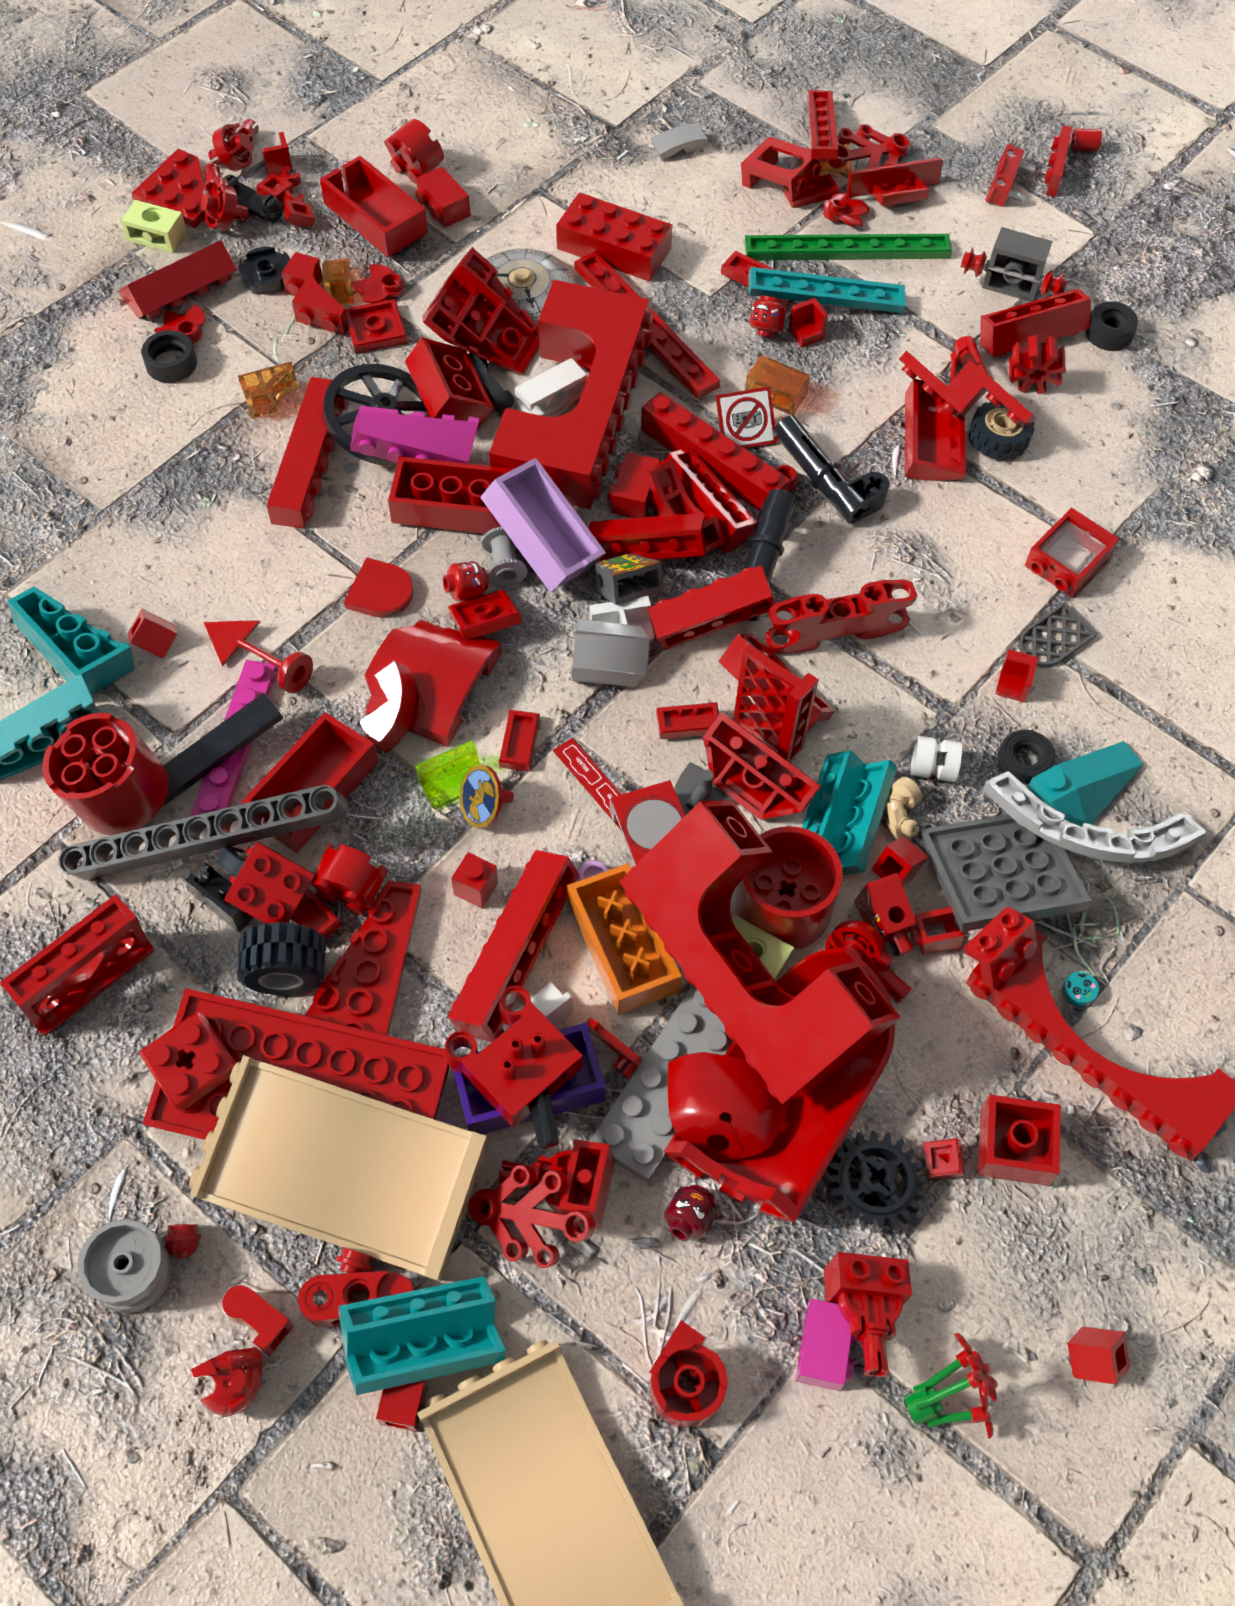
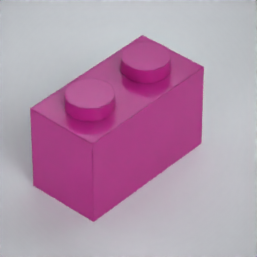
M810 1299L807 1304L795 1382L840 1391L845 1385V1381L851 1382L854 1359L848 1358L850 1343L856 1344L857 1337H851L850 1323L843 1317L838 1304Z

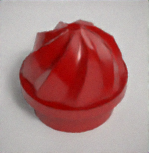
M198 1224L168 1225L167 1235L163 1236L168 1253L179 1259H184L196 1252L199 1240L201 1239V1234H198Z

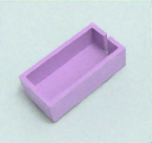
M536 458L496 478L480 497L550 593L568 583L571 579L573 580L588 571L606 553Z

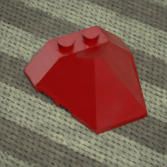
M472 247L439 289L422 316L423 323L444 341L517 375H521L540 345L539 329L524 308L521 310L513 300L511 289L509 287L505 288L498 279L496 268Z

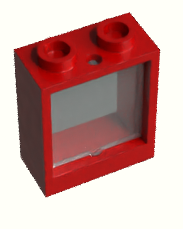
M1071 507L1031 547L1024 566L1029 568L1034 574L1047 580L1058 590L1073 597L1112 557L1120 538Z

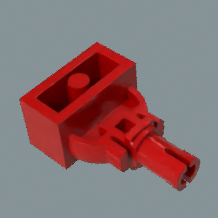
M574 1139L572 1150L562 1151L552 1157L540 1155L538 1158L539 1162L533 1163V1165L528 1164L536 1172L535 1182L528 1186L531 1187V1190L542 1181L546 1172L561 1170L565 1173L567 1177L566 1188L562 1192L551 1193L544 1200L552 1209L562 1214L578 1210L588 1211L595 1220V1228H601L615 1165V1157L610 1144ZM503 1160L501 1168H504V1170L499 1171V1183H503L511 1175V1171L515 1166L524 1164ZM522 1170L520 1173V1177L523 1182H525L526 1180V1173L524 1170ZM553 1176L551 1182L556 1188L558 1180ZM581 1219L579 1225L585 1226L583 1219Z
M837 1252L823 1269L826 1302L838 1304L843 1317L850 1323L851 1337H857V1340L862 1343L865 1376L872 1377L873 1371L875 1377L887 1376L890 1372L887 1362L886 1341L895 1338V1322L902 1312L903 1305L912 1296L909 1260Z

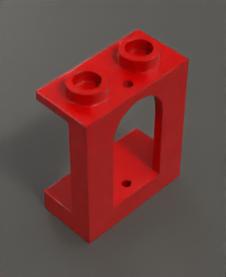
M770 136L741 163L743 186L751 188L761 178L787 186L790 202H793L821 173L820 161L811 158L810 149ZM778 152L797 157L804 162L802 166L796 169H784L775 166L779 161Z

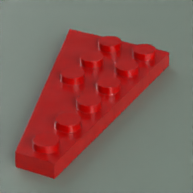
M388 880L368 911V917L350 939L349 947L334 964L313 997V1003L304 1016L389 1036L422 892L421 885Z

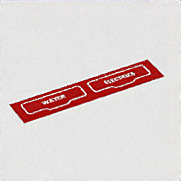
M573 738L552 750L611 818L609 812L610 798L621 795V793ZM615 822L617 827L621 830L619 823Z

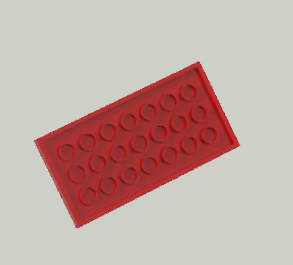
M185 988L173 1027L195 1012L203 1014L236 1063H240L244 1055L254 1060L436 1120L450 1067L445 1049ZM187 1055L183 1066L192 1068V1059L195 1056ZM230 1078L184 1111L173 1108L156 1081L142 1125L205 1140L208 1133L215 1130L219 1119L216 1116L217 1108L221 1099L224 1096H228L232 1086Z

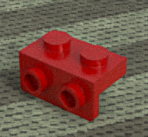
M1005 907L965 945V954L980 962L983 984L994 990L1002 981L1008 980L1025 959H1029L1034 955L1038 947L1035 923L1014 909Z

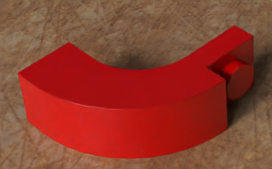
M666 459L644 471L653 493L649 498L658 516L704 513L693 504L687 495L673 459ZM704 513L703 534L706 548L705 553L725 543L726 540L717 516Z

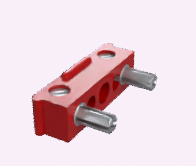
M1011 143L1006 145L985 199L987 203L991 202L1003 207L1007 198L1020 203L1024 202L1026 195L1011 189L1018 170L1031 175L1035 172L1036 166L1021 161L1024 150L1012 146Z

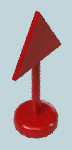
M259 620L204 622L222 666L225 665L239 647H242L279 667L277 680L279 686L284 691L296 693L306 686L313 672V660L308 654L294 652L282 661L245 641L260 624Z

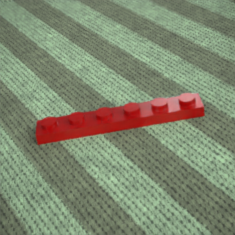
M808 90L807 104L811 158L820 162H828L831 159L837 160L838 141L833 92Z

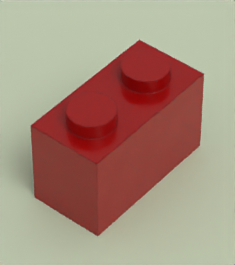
M442 166L416 178L417 190L415 194L418 202L421 205H425L433 219L438 220L444 228L471 216L469 195Z
M629 452L626 453L623 463L619 462L616 468L615 479L617 481L615 484L611 483L607 500L611 501V513L630 518H643L646 516L651 502L649 497L653 493L644 471L659 464L660 459Z

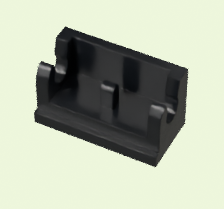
M204 863L202 865L204 873L199 879L192 873L185 879L192 896L236 931L240 932L254 917L224 900L232 883L215 871L208 863Z

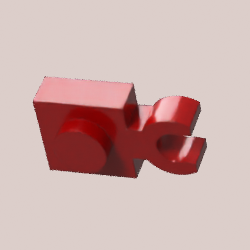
M285 167L281 170V175L278 176L272 173L256 185L257 193L262 196L272 195L278 198L280 203L284 199L286 190H290L292 194L293 187L300 185L301 173L297 172L295 175H291L290 167Z
M286 190L283 199V210L287 222L298 227L307 226L312 228L315 217L310 204L303 203L305 196L299 193L298 197H294L291 195L290 190Z

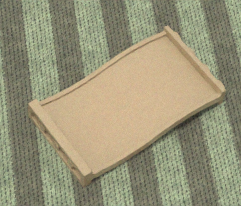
M243 1055L241 1062H237L232 1069L230 1075L232 1086L228 1096H224L218 1105L216 1116L219 1119L214 1132L210 1131L204 1141L203 1152L206 1153L201 1166H197L191 1175L189 1187H192L189 1195L442 1281L490 1139L485 1135L452 1126Z
M547 1340L539 1341L526 1350L528 1355L514 1362L512 1357L507 1358L492 1368L494 1373L482 1379L478 1375L473 1376L458 1385V1392L446 1398L444 1394H439L423 1403L424 1409L417 1414L501 1606H684L646 1525L586 1406L557 1340L549 1344Z

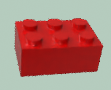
M421 337L405 360V363L429 413V417L442 419L443 414L454 415V420L468 421L469 417L479 418L478 430L494 407L467 351L456 346Z

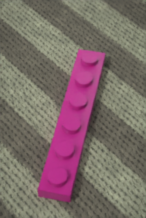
M246 659L224 721L263 692L267 697L269 696L277 673L275 665ZM252 742L204 776L190 817L231 806Z

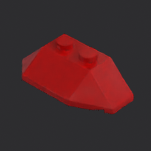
M723 712L719 714L703 736L708 767L714 775L713 784L760 820L802 813L822 787L803 770Z

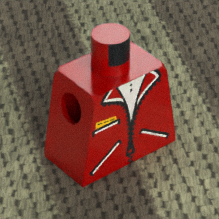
M898 873L867 883L854 900L863 921L879 932L884 944L889 942L895 957L912 952L914 948L907 934L916 925V919Z

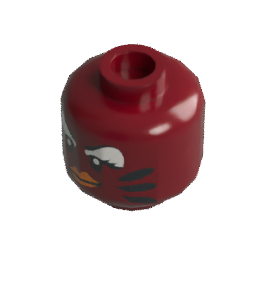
M699 1185L685 1186L675 1192L664 1212V1219L670 1227V1233L678 1240H700L707 1234L717 1216V1206L713 1195L704 1187Z

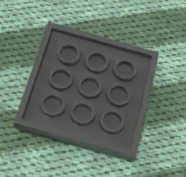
M1009 814L920 829L919 839L926 854L929 856L928 859L950 907H952L954 917L961 932L983 929L1005 907H1010L1031 920L1090 910L1092 900L1065 849L1019 825Z

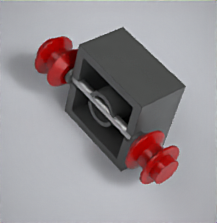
M1004 227L1000 229L990 260H987L985 251L980 255L974 254V248L972 247L970 252L965 251L960 266L965 268L964 274L969 270L974 271L975 277L982 274L983 270L986 271L982 288L1029 302L1034 300L1038 286L1040 287L1041 284V293L1044 297L1048 292L1054 295L1064 293L1068 280L1063 279L1065 273L1060 277H1055L1053 270L1049 271L1043 279V271L1053 241Z

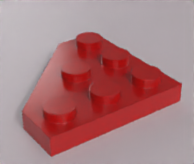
M178 148L132 192L133 200L182 212L184 223L192 228H196L205 219V211H202L200 206L204 180L199 158Z

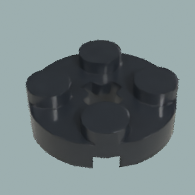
M269 246L259 247L249 251L243 263L240 261L239 272L241 280L245 286L250 288L251 293L260 295L264 292L285 289L282 271L290 260L286 252L282 251L283 254L276 252L274 247Z

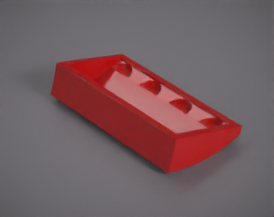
M912 380L905 392L904 477L931 481L963 479L966 476L965 416L962 417L958 412L953 416L942 406L944 400L938 394L934 398L931 397L922 388L924 384L922 380Z

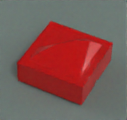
M959 1138L923 1142L926 1172L929 1180L965 1176L962 1145Z

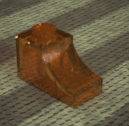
M350 258L324 261L322 263L325 290L340 305L354 304Z
M292 362L238 375L242 395L251 418L277 412V404L280 399L287 393L298 389Z

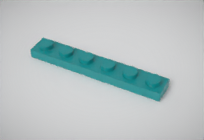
M751 267L748 274L750 296H769L802 302L816 298L819 304L903 313L906 308L905 285Z

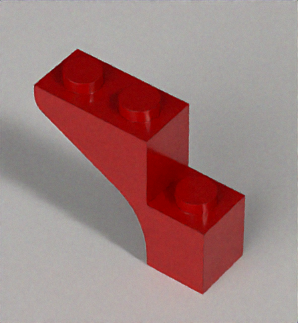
M295 252L282 271L285 292L295 296L292 300L296 322L345 335L347 324L344 320L343 306L319 285L323 279L319 258Z

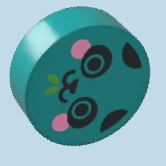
M1074 972L1064 982L1062 992L1070 1004L1077 1007H1086L1096 999L1099 993V986L1095 978L1090 974Z

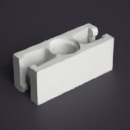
M570 358L515 387V395L521 399V401L515 402L516 408L519 411L547 416L581 397L584 389L582 383L587 381V374Z

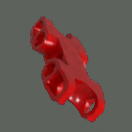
M900 579L870 582L861 587L858 594L826 599L820 594L796 596L776 603L769 609L768 615L773 627L765 633V641L768 649L773 653L785 654L811 651L820 646L821 640L852 634L860 639L883 637L901 631L909 625L911 619L906 607H910L916 601L918 595L911 581ZM896 589H903L908 592L909 596L906 598H894L892 592ZM780 611H787L792 614V618L790 620H781L776 614ZM891 614H898L902 621L893 623L888 618ZM778 635H787L789 642L779 645L772 638Z

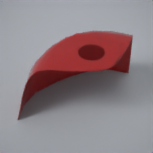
M699 1052L685 1054L668 1062V1109L672 1126L682 1140L689 1141L714 1161L742 1159L761 1154L767 1150L781 1130L791 1101L781 1104L779 1100L775 1099L767 1090V1083L758 1071L754 1070L743 1059ZM722 1113H728L731 1115L732 1120L731 1122H725L720 1120L719 1116ZM712 1135H722L728 1139L729 1147L724 1151L713 1150L708 1146L707 1139Z

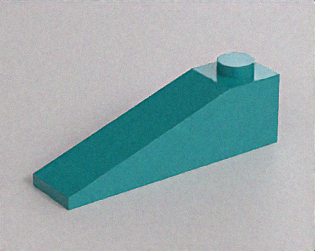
M1122 741L1060 763L1031 779L1027 789L1050 807L1065 814L1064 820L1081 827L1083 823L1092 825L1097 817L1109 806L1115 796L1140 770L1143 763L1129 746Z

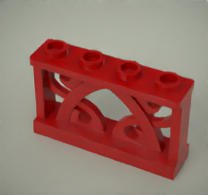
M115 894L4 978L0 985L42 1036H47L152 954L154 947L142 930L136 915Z

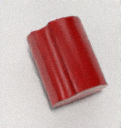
M1074 128L1070 142L1071 150L1097 152L1101 146L1102 130Z

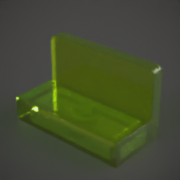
M472 740L415 765L417 781L433 809L459 799L464 775L471 767L480 764L478 749Z

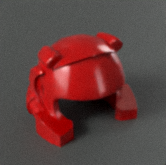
M257 1347L229 1350L190 1369L193 1377L210 1376L215 1382V1390L200 1400L202 1405L211 1412L221 1415V1418L238 1414L248 1408L256 1398L261 1385L263 1355Z

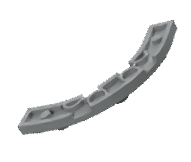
M1009 771L987 780L982 789L1019 825L1061 848L1091 859L1126 863L1160 860L1182 852L1202 841L1207 833L1184 811L1157 825L1129 830L1127 834H1114L1112 829L1083 823L1081 827L1064 820L1065 814L1040 800Z

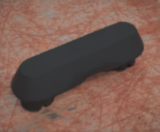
M226 175L224 177L227 179L229 186L233 187L236 191L237 204L247 206L248 212L254 213L269 222L275 223L279 221L283 213V206L278 202V198L272 195L262 196L258 194L254 189L240 183L239 179L233 175Z
M469 352L468 355L494 407L493 410L503 412L505 408H511L515 402L512 393L509 390L504 391L497 380L487 372V360Z

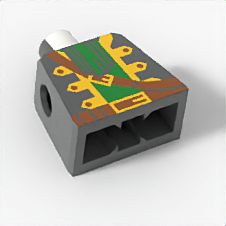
M625 554L595 564L597 590L615 605L664 590L660 561L634 554Z

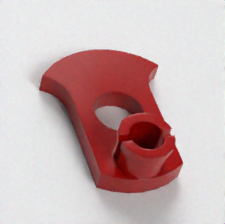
M589 1017L585 1022L589 1032L620 1056L612 1064L618 1072L627 1062L629 1063L622 1072V1075L630 1079L643 1060L607 1031L599 1022Z

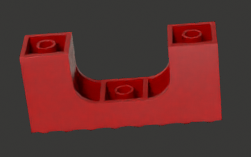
M553 279L538 320L540 357L561 363L572 358L579 367L589 371L587 381L577 406L562 416L546 417L505 408L489 451L490 466L515 469L536 458L570 505L591 510L594 499H599L601 495L602 476L606 477L610 465L608 457L609 454H614L617 445L616 433L621 432L623 429L624 410H629L632 398L630 391L631 389H636L639 377L637 370L638 367L643 368L645 362V346L650 347L653 331L649 329L652 324L653 312L649 311V299Z
M733 800L700 801L619 882L625 889V895L628 900L636 905L644 915L647 926L656 932L663 941L666 952L676 959L682 967L687 981L696 986L704 997L706 1007L716 1014L723 1023L728 1037L737 1042L745 1053L747 1063L754 1070L758 1071L767 1083L766 1087L769 1093L779 1100L781 1104H785L816 1090L899 1020L901 1016L858 961L828 968L796 997L787 993L778 985L736 929L730 912L731 898L736 887L772 853V850Z

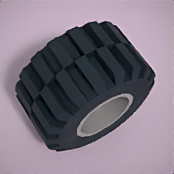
M268 923L247 929L239 938L238 982H241V985L250 988V990L270 995H296L320 987L325 977V937L315 929L293 923Z

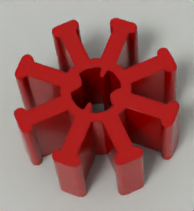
M1032 335L1028 337V348L1021 346L1018 342L1012 347V356L1009 357V379L1011 383L1018 381L1019 391L1026 393L1033 383H1037V394L1047 392L1046 381L1055 384V387L1062 384V373H1066V353L1064 346L1057 349L1056 338L1049 336L1046 343L1041 347L1038 346V335Z

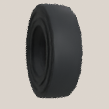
M1021 729L1010 733L1003 740L998 751V764L1003 773L1009 771L1021 783L1029 784L1033 777L1052 768L1055 763V749L1044 735L1033 730ZM1019 748H1029L1037 754L1038 762L1031 766L1023 765L1017 761L1015 751Z

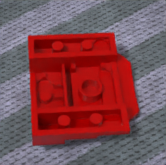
M424 620L418 621L414 626L392 629L377 650L364 675L371 693L365 711L366 715L368 716L389 701L375 675L392 662H398L410 668L416 687L415 712L407 731L449 747L462 724L461 708L481 673L489 676L502 654L501 643L484 636L464 640L459 631L449 627L442 628Z

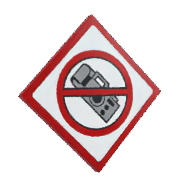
M770 386L715 395L719 428L722 434L743 448L777 443V438L773 434L775 421Z

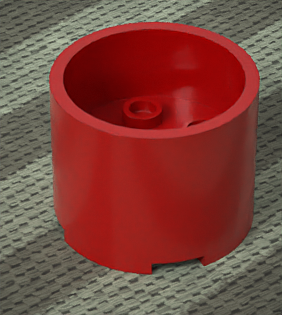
M93 713L75 719L66 725L68 730L59 737L53 746L48 745L42 764L45 782L88 827L100 834L116 835L141 828L154 818L167 798L169 779L163 763L128 723L115 718L110 713Z
M777 827L760 834L761 838L772 850V853L737 886L735 912L736 916L797 950L814 943L826 931L842 884V865L835 849L819 834L801 827Z

